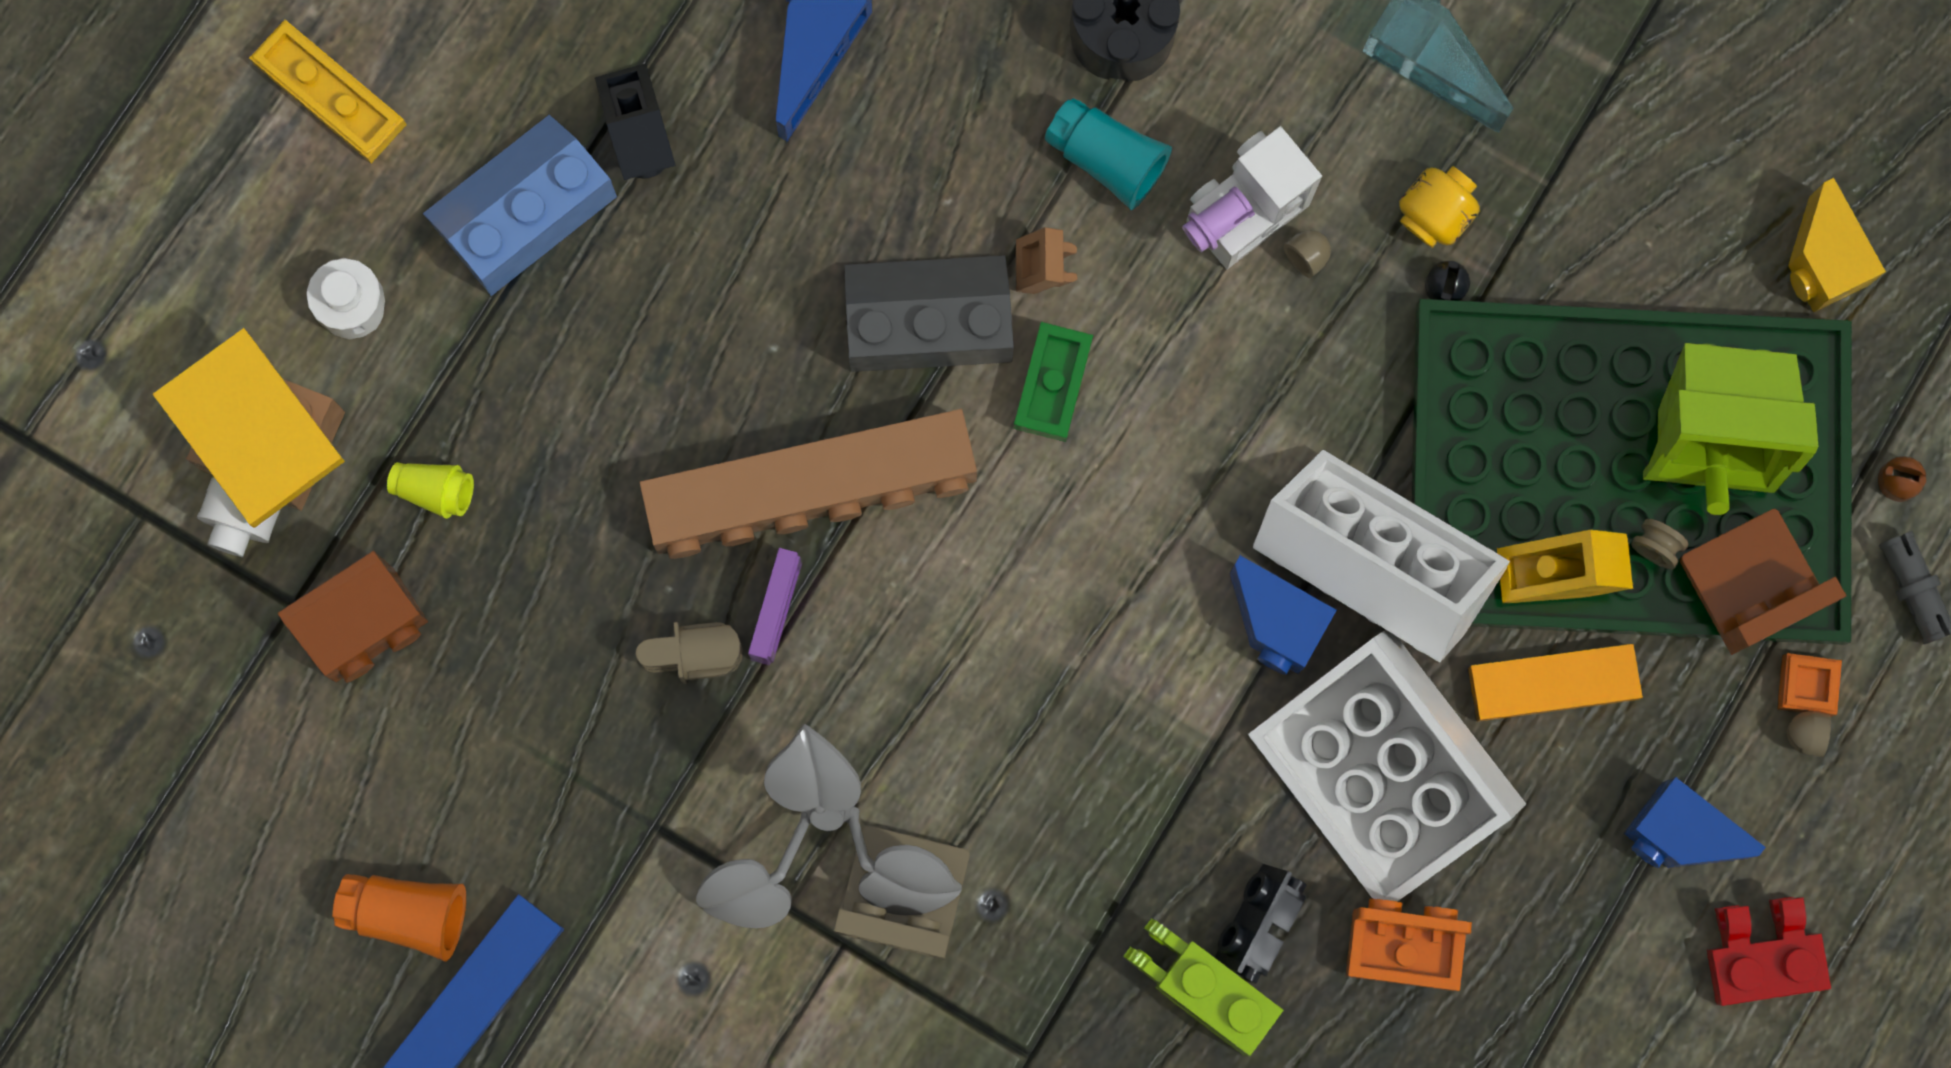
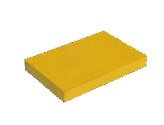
M245 328L238 331L153 393V396L253 528L264 522L345 462Z

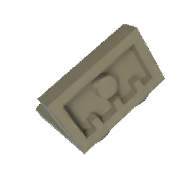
M868 825L862 828L867 852L872 860L875 861L876 856L882 850L892 846H917L940 858L946 864L954 879L963 886L970 857L968 850ZM856 852L842 909H839L834 932L945 960L960 894L945 906L928 913L918 915L886 912L887 909L868 903L860 894L859 882L868 871L861 867Z

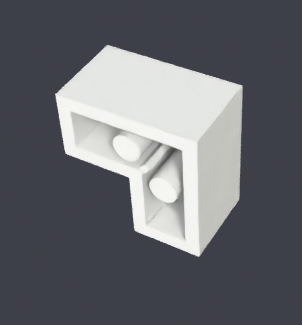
M1281 126L1268 136L1260 131L1249 138L1237 151L1240 157L1232 166L1233 174L1221 184L1215 179L1209 181L1190 199L1194 205L1190 207L1189 214L1194 212L1198 215L1235 186L1251 204L1255 215L1246 219L1216 241L1218 247L1211 250L1226 270L1309 207L1321 181L1322 175Z

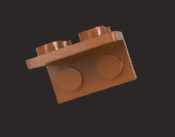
M1771 509L1680 557L1683 569L1731 655L1846 597L1836 576L1819 585L1782 516L1776 509Z

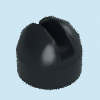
M1443 261L1436 264L1430 270L1425 280L1426 293L1432 300L1462 301L1470 288V277L1463 265L1455 261ZM1448 270L1456 273L1452 294L1443 292Z

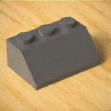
M1005 255L844 265L851 372L1012 362L1014 345Z

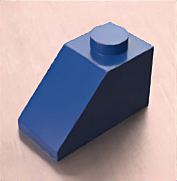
M1240 555L1230 571V577L1250 647L1260 652L1257 659L1268 668L1283 675H1287L1289 669L1299 674L1309 661L1337 610Z
M1677 777L1661 783L1624 832L1626 836L1635 842L1631 847L1632 850L1641 859L1656 868H1659L1661 864L1671 868L1744 860L1760 856L1766 848Z

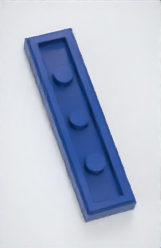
M518 894L383 1068H457L564 931V928L522 895Z

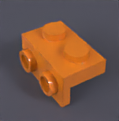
M1369 899L1368 908L1360 907L1353 910L1346 977L1460 991L1466 935L1471 934L1472 922L1457 920L1458 910L1425 906L1424 916L1402 913L1403 903L1383 899Z

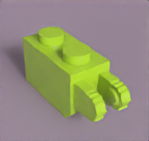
M1151 918L1144 929H1146L1153 940L1162 946L1165 945L1178 955L1173 964L1166 972L1156 965L1153 959L1142 950L1134 949L1131 946L1123 957L1156 982L1155 989L1241 1055L1251 1056L1284 1010L1193 941L1186 943L1161 923Z

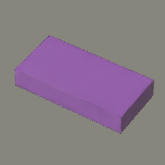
M782 548L778 550L748 652L752 661L769 666L774 662L802 566L797 552Z

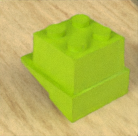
M1685 343L1658 409V442L1649 464L1643 471V480L1705 486L1707 511L1713 515H1722L1729 511L1728 488L1775 493L1792 472H1800L1819 447L1815 404L1804 403L1797 354L1721 347L1713 344Z

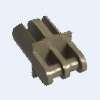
M675 622V636L647 639L642 641L636 649L637 660L646 671L650 673L678 671L679 679L683 684H687V680L728 675L730 672L737 670L742 662L744 651L735 630L730 625L718 622L680 626L678 622Z

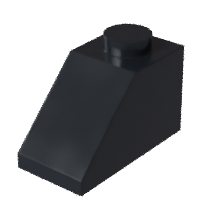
M646 63L595 77L605 120L623 179L628 180L635 177L641 179L651 178L660 174L666 168L676 166Z

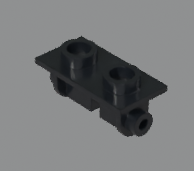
M1262 864L1259 872L1248 881L1243 894L1244 901L1234 921L1223 930L1218 941L1219 950L1215 956L1227 968L1237 972L1238 976L1254 984H1257L1261 975L1267 977L1283 944V941L1267 933L1270 926L1273 924L1289 932L1307 898L1303 895L1307 884L1291 876L1292 873L1287 870Z

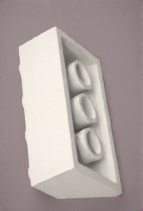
M1322 450L1270 501L1253 545L1255 550L1272 559L1276 564L1285 567L1319 588L1323 593L1334 597L1365 616L1372 623L1378 624L1412 645L1416 650L1425 653L1438 662H1441L1465 635L1510 562L1325 450Z

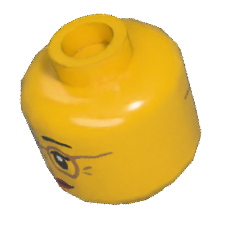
M1454 166L1447 173L1437 168H1427L1399 201L1400 210L1404 214L1400 223L1431 248L1437 242L1446 246L1452 245L1480 212L1479 203L1471 194L1477 185Z

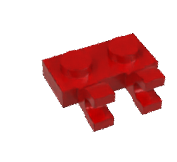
M1784 897L1769 900L1777 939L1750 943L1751 917L1749 906L1732 905L1715 908L1723 947L1707 949L1716 1005L1726 1006L1831 989L1822 933L1805 934L1804 931L1806 927V910L1803 897Z

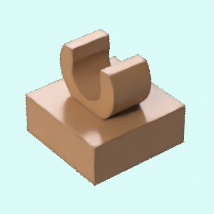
M1044 227L1016 239V292L1036 294L1054 286L1061 287L1077 280L1076 273L1064 271L1063 258L1076 254L1077 247L1070 242H1063V230Z

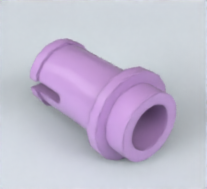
M1234 186L1227 194L1198 215L1194 212L1188 215L1189 221L1182 228L1191 243L1202 253L1208 247L1211 250L1218 247L1216 241L1246 219L1253 217L1255 212L1242 192Z

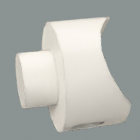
M346 258L332 260L318 268L310 279L306 293L308 307L317 321L332 334L345 339L360 338L376 330L381 323L385 306L383 287L372 270L360 261Z
M211 478L197 518L213 526L208 546L234 556L243 557L249 540L269 543L280 510L253 528L217 480Z

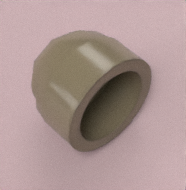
M1307 230L1300 232L1283 246L1284 252L1291 264L1308 278H1312L1323 269L1330 258L1331 245L1327 237L1318 231Z
M1815 711L1799 713L1788 725L1786 731L1788 742L1800 753L1824 757L1831 732L1830 714Z

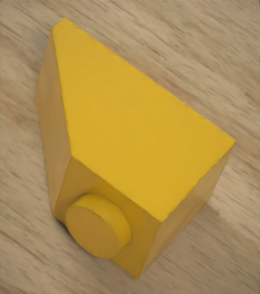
M1834 178L1825 181L1809 197L1788 264L1792 272L1790 274L1791 285L1796 295L1802 301H1808L1813 312L1871 285L1886 272Z
M1586 530L1497 548V554L1510 561L1500 578L1502 603L1585 598L1633 589L1627 534Z

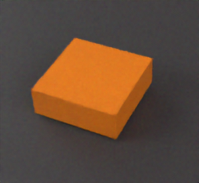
M1791 653L1782 655L1777 709L1801 713L1815 711L1830 714L1831 717L1837 715L1842 660Z

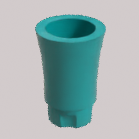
M1074 98L1068 99L1060 107L1045 134V141L1054 148L1064 152L1063 157L1083 169L1109 189L1130 210L1139 206L1163 173L1172 153V146L1145 136L1116 121L1098 108L1090 109L1087 105Z

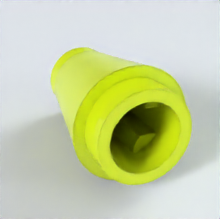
M396 462L392 466L387 480V491L389 494L396 495L445 519L450 518L452 515L463 516L471 503L474 490L473 476L463 472L459 465L403 464Z

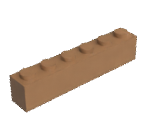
M958 409L640 481V487L653 546L658 554L668 552L670 559H677L700 553V545L722 540V545L728 547L751 542L755 539L754 532L775 528L776 534L801 531L808 527L807 520L828 515L830 522L850 520L861 516V508L882 503L884 510L903 508L914 504V496L935 491L937 498L959 495L969 490L967 484L977 482V469L963 410Z

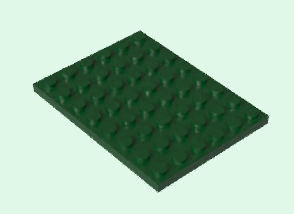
M1419 299L1416 304L1411 502L1496 553L1497 548L1586 530L1627 534L1633 589L1585 598L1502 603L1499 580L1470 626L1722 639L1683 569L1680 557L1771 509H1776L1782 516L1819 585L1836 576L1846 597L1761 641L1836 645L1850 643L1852 321ZM1685 343L1713 344L1721 347L1797 354L1804 403L1815 404L1819 447L1800 472H1792L1775 493L1728 488L1729 511L1722 515H1713L1707 511L1705 486L1643 480V471L1649 464L1658 442V409ZM1646 519H1654L1670 526L1688 541L1687 549L1684 552L1676 553L1675 556L1678 559V563L1674 569H1667L1649 561L1631 546L1635 536H1642L1644 534L1641 525Z

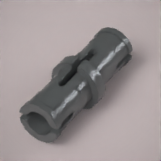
M1910 531L1902 536H1897L1879 544V547L1883 550L1900 589L1895 591L1899 601H1906L1922 636V642L1925 645L1951 634V618L1937 589V586L1941 585L1938 575L1931 576L1914 538L1915 535L1913 531Z

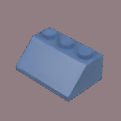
M548 115L423 214L490 296H492L613 201L617 195L611 179L581 143L553 117Z

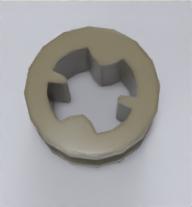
M1646 519L1641 525L1644 534L1642 536H1635L1631 546L1649 561L1667 569H1674L1678 563L1675 555L1677 552H1684L1687 549L1688 541L1670 526L1654 519Z

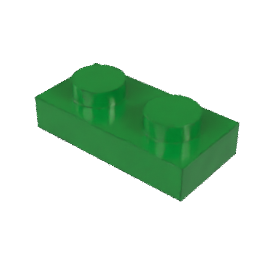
M1044 322L1040 323L1013 429L1066 442L1093 335Z

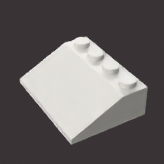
M1387 630L1372 638L1248 734L1373 899L1398 902L1510 821L1526 805L1518 792L1399 638Z

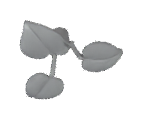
M804 724L790 743L771 760L764 777L765 789L772 799L787 809L801 812L800 821L779 866L774 872L769 874L762 864L751 859H740L724 863L711 871L702 881L697 891L696 902L698 907H702L709 915L740 927L764 928L780 922L787 916L790 910L792 897L790 892L778 883L785 878L810 823L824 831H833L840 828L843 823H849L859 863L864 870L868 871L859 882V892L868 903L887 909L886 912L918 915L937 910L954 900L960 894L962 885L954 879L950 870L940 858L917 846H892L882 850L876 856L875 861L870 858L859 823L860 810L854 807L861 794L859 776L848 760L830 742L811 727Z

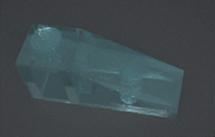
M1391 0L1369 34L1362 52L1499 133L1514 108L1449 9L1440 5V0Z

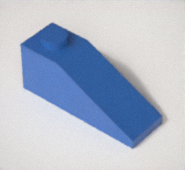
M786 0L789 4L776 113L778 136L788 142L872 14V0Z

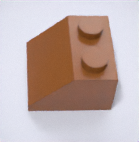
M372 551L278 612L283 623L324 676L334 682H338L343 678L346 683L361 677L372 669L374 663L371 659L388 648L396 652L413 643L421 635L418 629L429 622L395 569L375 551Z

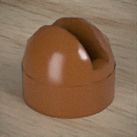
M1900 456L1893 458L1882 466L1878 474V486L1881 492L1887 498L1896 502L1908 501L1917 496L1923 490L1926 483L1924 467L1921 462L1912 457ZM1896 469L1912 474L1915 477V481L1905 477L1892 476L1893 470Z

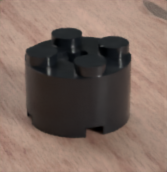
M1073 0L1070 37L1074 54L1089 72L1103 79H1127V82L1139 81L1152 75L1165 63L1172 49L1179 23V1ZM1120 17L1123 20L1129 18L1133 21V25L1126 20L1117 24L1115 18Z

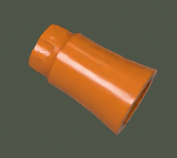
M346 874L342 878L339 889L335 894L332 917L336 927L357 931L360 936L384 940L415 949L446 962L453 955L461 935L466 911V889L464 884L424 883L372 875L368 878L360 875Z

